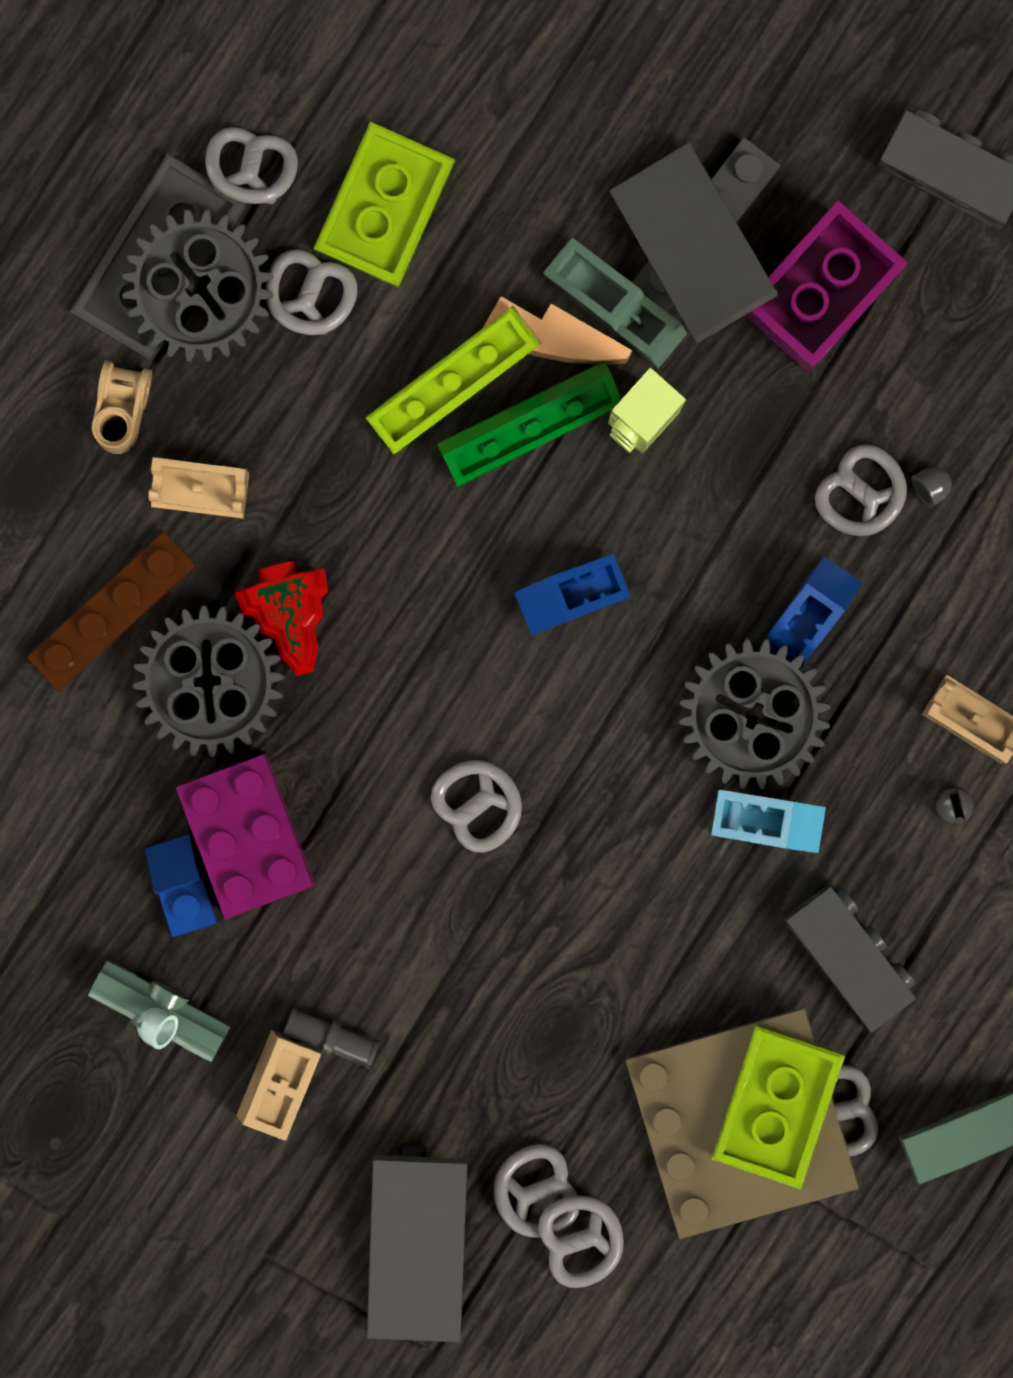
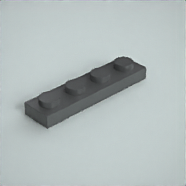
M745 137L711 179L736 223H738L781 167L780 164ZM648 261L632 283L639 287L646 297L666 312H669L674 303L650 261Z

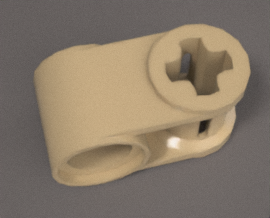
M106 360L104 362L99 379L92 432L96 441L105 451L112 454H122L129 451L135 445L138 439L143 410L149 397L152 369L144 368L142 372L114 367L112 361ZM109 421H125L127 432L121 440L110 442L104 439L103 430Z

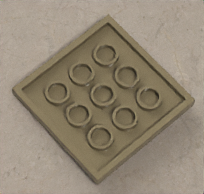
M805 1007L633 1056L625 1060L679 1239L859 1189V1183L833 1097H831L801 1190L712 1160L755 1025L757 1024L816 1044Z

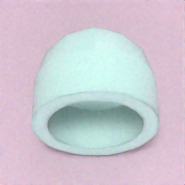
M157 1007L149 1008L142 1012L140 1016L144 1021L137 1023L136 1026L140 1038L156 1049H162L167 1046L177 1031V1017Z

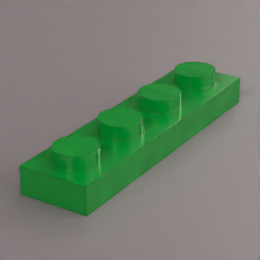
M603 361L437 445L455 483L459 487L613 410L622 398L610 370Z

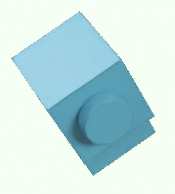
M719 790L711 835L819 853L826 807Z

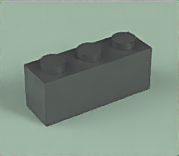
M906 110L876 167L1000 230L1006 224L1013 211V156L1003 152H999L998 156H995L981 149L983 143L976 137L962 131H958L954 135L940 128L941 121L935 116L922 110H916L915 114Z
M826 885L783 919L866 1029L872 1033L916 1000L909 990L916 983L899 962L893 967L881 953L887 948V945L871 925L863 929L853 914L859 908L843 888L835 892L831 886Z

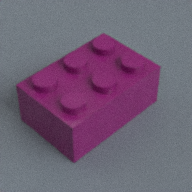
M838 200L768 277L778 296L745 316L802 368L810 373L908 263Z
M268 754L176 787L224 919L316 885Z

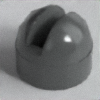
M939 467L925 468L911 478L917 495L930 508L945 500L951 491L952 481L950 475Z
M951 787L939 794L936 799L935 808L941 820L948 824L958 825L966 822L972 816L974 801L966 790ZM951 795H958L963 814L962 817L955 818Z

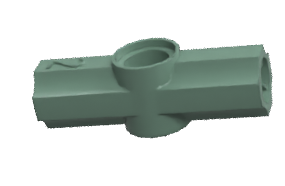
M110 960L106 961L88 994L89 997L130 1018V1022L134 1026L144 1021L140 1015L149 1008L157 1007L168 1011L178 1019V1028L171 1041L210 1062L213 1061L231 1025L188 1003L189 999L176 990L154 980L149 982Z

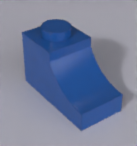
M614 554L547 577L514 592L531 636L631 597Z
M824 556L765 638L769 639L770 651L776 653L783 643L787 644V659L791 660L799 653L804 655L800 666L801 669L845 612L862 582Z

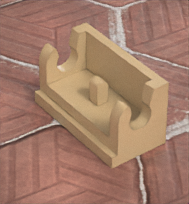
M153 457L151 467L153 482L152 488L149 490L151 507L244 519L249 472L246 469Z
M946 675L922 715L997 762L1007 764L1013 755V716Z
M271 1029L236 1115L241 1123L286 1141L321 1053L304 1042H295L288 1037L282 1036V1033Z

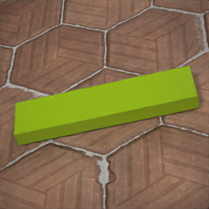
M513 305L371 412L366 419L392 453L396 454L537 348L542 342Z

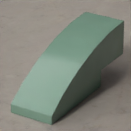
M574 238L570 239L543 272L544 276L569 298L657 369L687 335L686 330L677 319L646 297L639 287Z
M1013 1091L941 1117V1121L899 1136L915 1181L918 1184H922L1013 1146Z

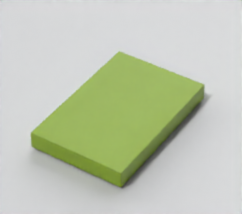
M370 122L316 241L314 251L399 288L453 168L455 159Z
M756 1024L712 1160L801 1190L845 1054Z

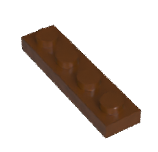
M163 532L27 658L58 692H61L197 566Z

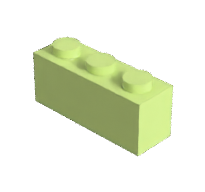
M649 368L611 411L608 424L613 428L609 435L627 452L630 453L636 448L643 454L680 413L686 399L652 368Z

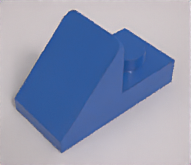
M189 834L145 848L153 890L155 894H159L172 937L218 923L191 835Z

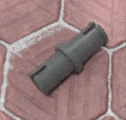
M294 1007L282 1036H288L321 1049V1055L329 1057L332 1053L365 1066L367 1069H370L380 1041L376 1039L373 1040L342 1028V1022L333 1019L332 1023L298 1011Z

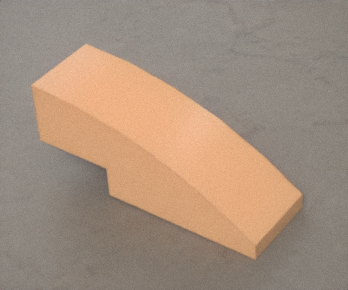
M500 297L484 325L485 327L514 305L542 342L529 353L531 355L566 363L597 365L603 361L605 364L626 363L632 352L631 349L553 304H550L541 320L507 299Z

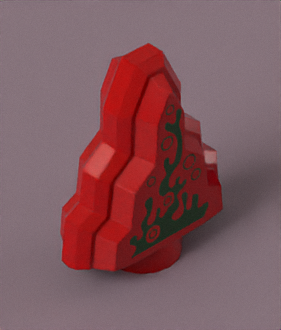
M289 561L258 570L259 583L235 592L243 615L254 617L256 624L260 626V633L275 639L281 659L297 676L313 672L319 647L314 628L324 617L321 598L329 592L325 568L297 572L295 561Z

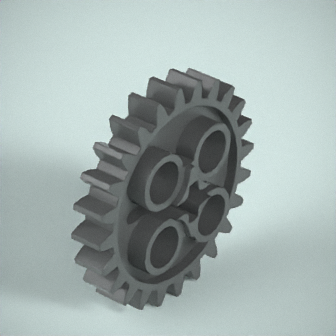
M185 210L183 224L180 225L176 223L171 215H167L166 225L168 230L162 232L157 226L152 224L149 226L154 240L151 243L141 238L136 240L137 245L144 252L142 256H127V260L137 267L136 272L122 274V279L134 283L133 290L122 294L123 299L136 300L137 306L131 309L127 315L128 317L142 316L145 320L138 328V334L145 333L151 329L155 332L151 342L153 348L163 340L169 342V357H172L179 347L185 348L187 362H191L195 350L202 351L206 362L211 361L212 348L218 347L220 352L227 357L230 355L228 342L233 340L242 348L245 347L246 342L241 332L245 329L251 333L258 334L260 330L252 321L253 317H268L269 315L264 308L259 306L260 300L271 299L274 295L267 290L261 289V283L274 278L271 273L259 271V266L269 258L267 255L253 256L251 251L256 247L259 240L255 238L244 243L240 239L245 229L243 224L233 232L227 230V215H224L217 225L211 224L209 210L204 211L200 222H194L190 210ZM197 240L209 242L215 250L214 261L207 266L200 267L195 265L189 258V247ZM172 252H177L196 278L199 279L205 275L209 279L210 283L205 289L225 313L224 320L220 321L216 318L199 294L190 297L185 290L190 285L189 280L171 260L170 254ZM160 269L172 270L178 278L177 290L170 295L158 294L152 287V275ZM232 277L241 282L244 294L239 302L228 304L220 299L217 288L219 282L224 278ZM197 306L205 311L207 323L202 331L192 333L183 328L180 316L185 308Z
M207 606L201 607L199 619L194 620L192 614L187 609L182 610L183 624L178 625L172 619L166 618L165 622L169 632L163 635L152 630L151 635L157 642L156 647L141 646L140 648L142 653L149 657L148 664L134 665V669L145 674V680L134 683L133 688L146 691L147 697L137 702L136 706L139 708L151 707L153 712L146 718L145 724L150 725L157 722L162 724L157 734L158 739H163L171 733L174 734L173 749L179 750L186 741H189L191 755L193 756L198 755L202 744H207L211 757L217 756L219 744L222 743L230 754L236 753L235 739L240 738L245 744L250 746L253 744L249 730L254 728L265 733L267 728L260 720L262 716L277 717L278 715L268 704L270 699L278 700L284 697L282 693L272 689L273 683L285 679V675L272 673L271 667L282 659L277 655H266L265 651L272 645L273 640L268 638L258 642L255 638L259 633L260 626L255 624L248 630L243 629L245 615L241 613L231 623L228 622L227 608L224 607L220 608L216 619L211 618ZM205 640L211 642L212 675L221 678V685L214 686L212 690L216 717L214 723L207 721L206 688L198 687L197 679L205 677L206 674L203 655V642ZM228 644L238 645L243 652V661L234 670L224 669L218 659L219 652ZM181 647H190L196 654V665L190 672L180 673L173 666V655ZM232 690L240 691L246 699L245 710L236 717H230L225 714L221 706L223 696ZM185 693L195 695L200 705L197 715L189 720L179 717L175 710V703L178 697Z
M746 637L743 643V651L739 652L736 651L730 641L726 642L727 656L721 658L711 650L709 658L713 666L707 668L698 663L695 665V670L701 677L700 682L686 680L685 687L694 693V697L680 698L679 704L692 710L690 714L679 718V724L693 726V730L683 737L684 743H699V746L692 754L693 759L697 760L707 755L710 759L705 772L709 774L718 767L723 768L722 783L725 784L733 774L739 775L740 787L742 789H745L750 777H756L760 789L765 788L766 776L773 775L776 782L782 785V771L787 768L798 777L801 774L797 763L800 758L809 763L815 761L814 756L808 749L809 746L823 747L825 744L824 740L815 734L816 730L830 728L829 721L818 717V713L830 709V702L816 700V697L826 690L825 683L813 685L810 683L816 675L817 669L815 667L804 671L800 669L804 659L802 653H799L791 660L787 659V644L785 643L778 648L776 653L770 652L768 638H764L759 650H753L749 637ZM739 671L751 673L756 679L755 688L748 694L736 693L729 684L733 674ZM782 690L794 692L799 698L796 709L789 713L777 711L772 705V700L776 693ZM723 694L747 708H753L756 702L761 703L762 713L765 716L777 721L786 722L793 726V730L785 732L761 718H757L754 724L748 723L745 711L718 702L716 696ZM718 714H729L736 720L737 728L729 736L717 735L711 729L710 723ZM761 733H772L779 739L780 745L776 752L770 755H763L755 750L753 741Z

